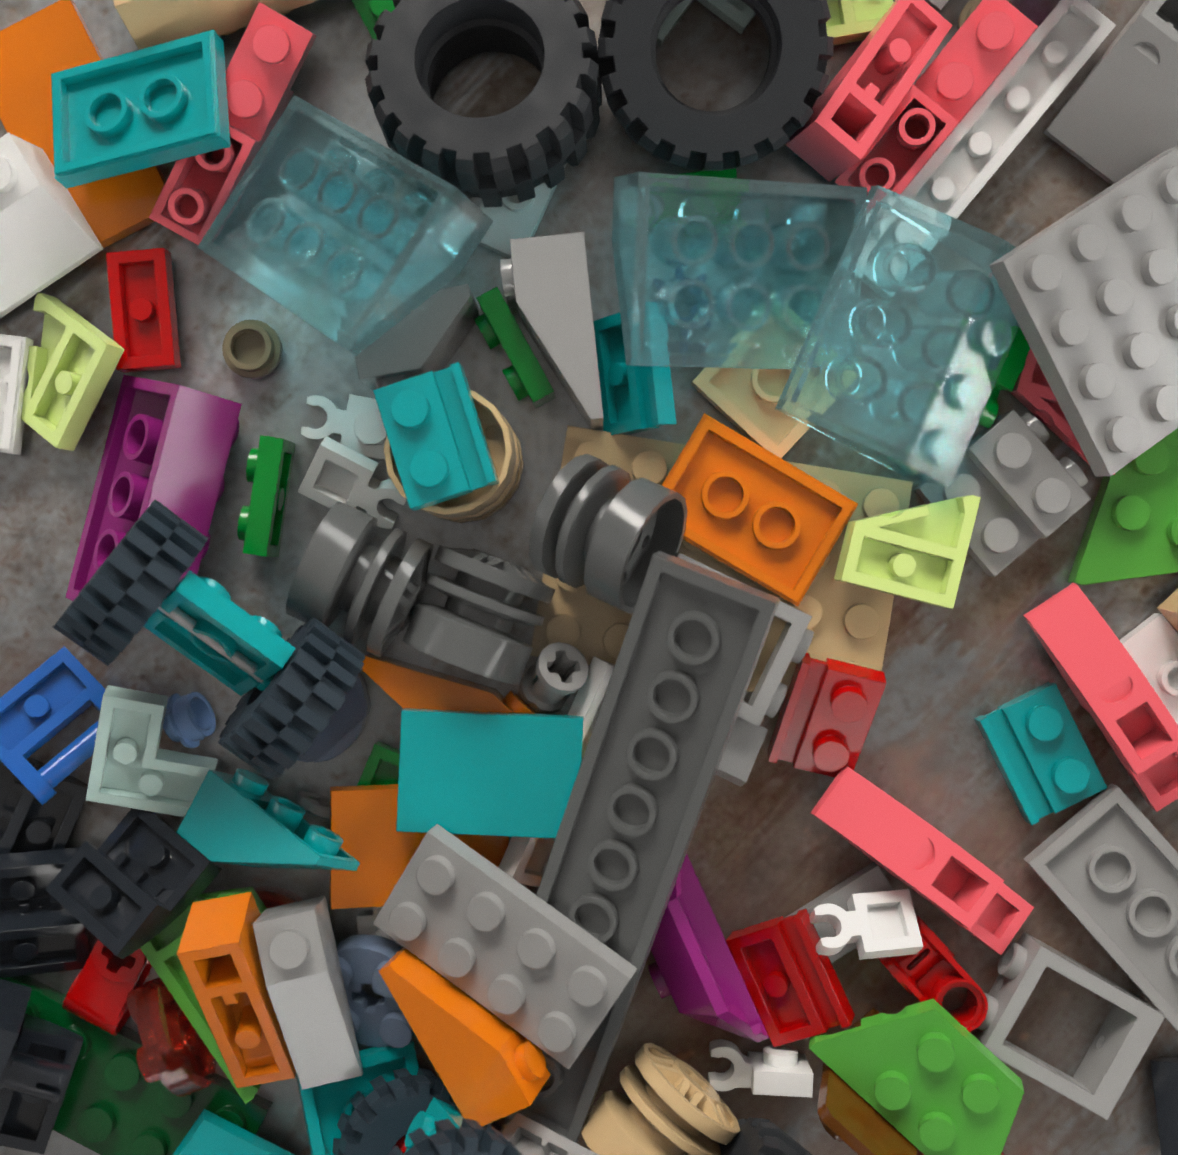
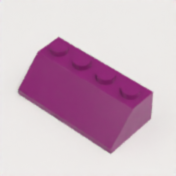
M123 374L65 598L73 601L155 499L208 538L203 549L195 557L194 562L182 575L181 579L189 571L195 575L198 574L200 562L205 557L210 544L209 528L215 505L222 497L224 491V471L230 448L236 442L239 434L240 425L238 417L242 406L241 403L178 384Z

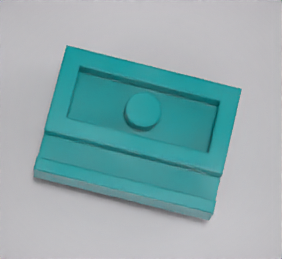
M643 304L638 309L625 310L593 321L603 410V431L611 432V435H630L656 429L664 425L677 424L663 304Z
M459 362L437 372L430 371L373 390L411 510L417 511L472 493L473 490L485 486L499 484L465 372Z
M1047 682L998 706V709L984 716L980 715L974 718L1024 821L1030 825L1040 822V818L1052 812L1056 814L1107 788L1056 683Z

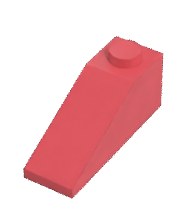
M895 0L826 87L823 95L819 96L812 108L814 112L805 125L798 129L785 145L829 182L858 163L953 25L925 0Z

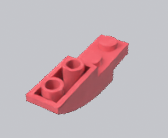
M982 0L922 76L911 86L863 158L840 174L834 183L880 220L1038 26L1007 0Z
M261 2L258 3L226 69L231 147L177 160L149 216L151 220L202 248L207 246L235 202L277 127L294 93L291 88L317 37L314 33Z
M1072 583L1023 616L1080 705L1090 713L1145 801L1158 812L1178 799V725L1112 629L1079 586Z
M847 766L840 770L810 812L894 878L909 886L989 949L1000 955L1003 954L1034 909L1031 904L1004 884L1005 880L896 799Z

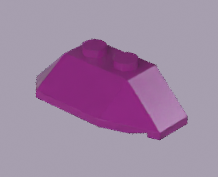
M686 853L651 947L652 954L656 962L648 965L651 978L661 999L671 995L679 1013L759 1043L769 1038Z

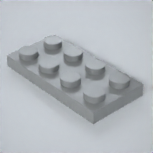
M1111 783L1023 859L1154 1007L1166 1016L1165 1019L1178 1032V852L1117 785Z
M436 824L426 833L373 922L376 927L567 1069H570L638 969L439 824Z

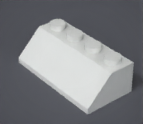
M9 132L0 138V318L104 249L68 189L54 178V166L45 151Z

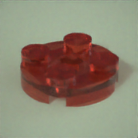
M158 976L145 982L141 987L130 991L127 995V1006L131 1017L138 1025L143 1045L137 1050V1063L145 1080L149 1083L161 1080L171 1093L179 1097H185L209 1087L212 1081L204 1077L215 1072L216 1060L161 978Z

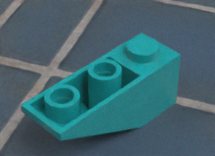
M238 768L234 775L209 770L176 832L211 862L255 868L357 871L360 865L358 860L341 848L344 841L339 835L322 826L308 823L303 819L305 810L301 806L286 798L273 796L266 790L269 783L264 778L241 768Z

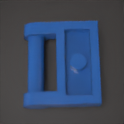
M65 646L0 697V761L41 805H44L57 793L53 789L93 755L99 720L38 771L26 759L91 705L100 713L103 694L106 690Z

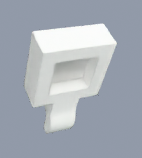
M718 1039L709 1043L711 1057H724L732 1062L731 1067L726 1072H708V1082L715 1090L730 1091L734 1088H751L753 1095L812 1098L814 1074L805 1054H798L796 1049L783 1045L777 1047L769 1045L763 1048V1052L748 1051L747 1056H745L731 1041Z

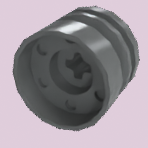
M584 454L574 457L559 471L551 482L536 511L529 539V557L533 568L555 579L559 578V581L574 588L585 585L588 595L632 614L653 554L662 551L674 557L678 555L685 533L688 512L685 497L678 492L643 477L631 481L630 474L615 465L609 466L601 459L592 455Z
M338 501L328 511L318 526L301 559L289 590L286 614L303 622L315 617L325 626L329 627L342 610L348 612V617L344 629V640L350 644L357 643L368 625L372 623L366 642V651L381 657L390 647L394 638L406 628L411 620L416 604L419 603L427 584L425 581L434 544L417 538L405 557L401 559L407 538L406 531L395 528L383 541L380 548L373 546L377 531V518Z
M439 545L434 559L458 569L455 580L428 573L425 582L448 596L444 607L427 603H417L402 641L425 654L467 671L501 682L519 685L533 648L526 641L512 634L511 629L514 622L542 626L545 617L522 607L523 598L528 596L551 603L555 589L545 585L529 572L527 568L475 548H449Z

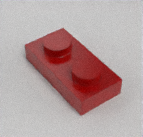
M153 248L106 253L113 339L125 349L116 366V370L122 373L181 368L171 252L166 248Z

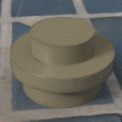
M244 320L229 329L223 340L222 352L226 364L232 371L245 378L257 379L269 375L276 369L282 357V343L276 331L268 324L259 320Z

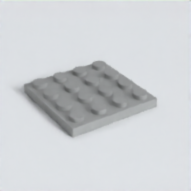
M1178 146L1157 155L989 265L1095 477L1112 476L1178 428Z

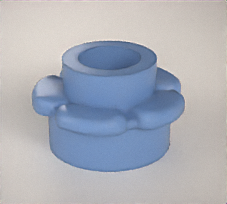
M191 692L180 697L179 694L175 693L168 698L163 729L172 741L181 742L187 748H196L200 745L201 740L214 733L216 728L215 714L210 703L202 694Z

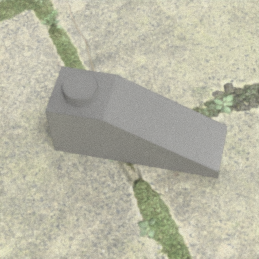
M325 895L265 909L254 921L253 929L266 988L302 1090L362 1076V1063Z

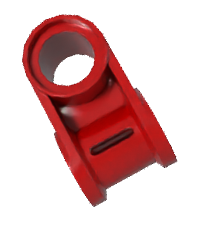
M917 915L916 919L923 948L914 955L878 959L895 979L921 1002L934 999L942 1006L943 997L947 991L955 987L966 988L967 997L963 1005L957 1009L946 1011L971 1032L978 1028L986 1018L988 1011L987 997L980 986L953 958L955 955Z
M97 940L83 969L72 983L63 1001L62 1009L116 1036L135 1009L152 965L140 948L126 958L121 959L114 955L101 941Z

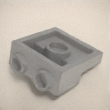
M1015 410L1001 414L995 419L990 428H984L914 489L926 504L967 495L981 497L968 553L989 577L997 576L1039 538H1047L1091 500L1082 489L1088 483L1085 473L1071 459L1063 457L1058 461L1044 445L1050 438L1048 431L1030 413H1024L1021 417Z

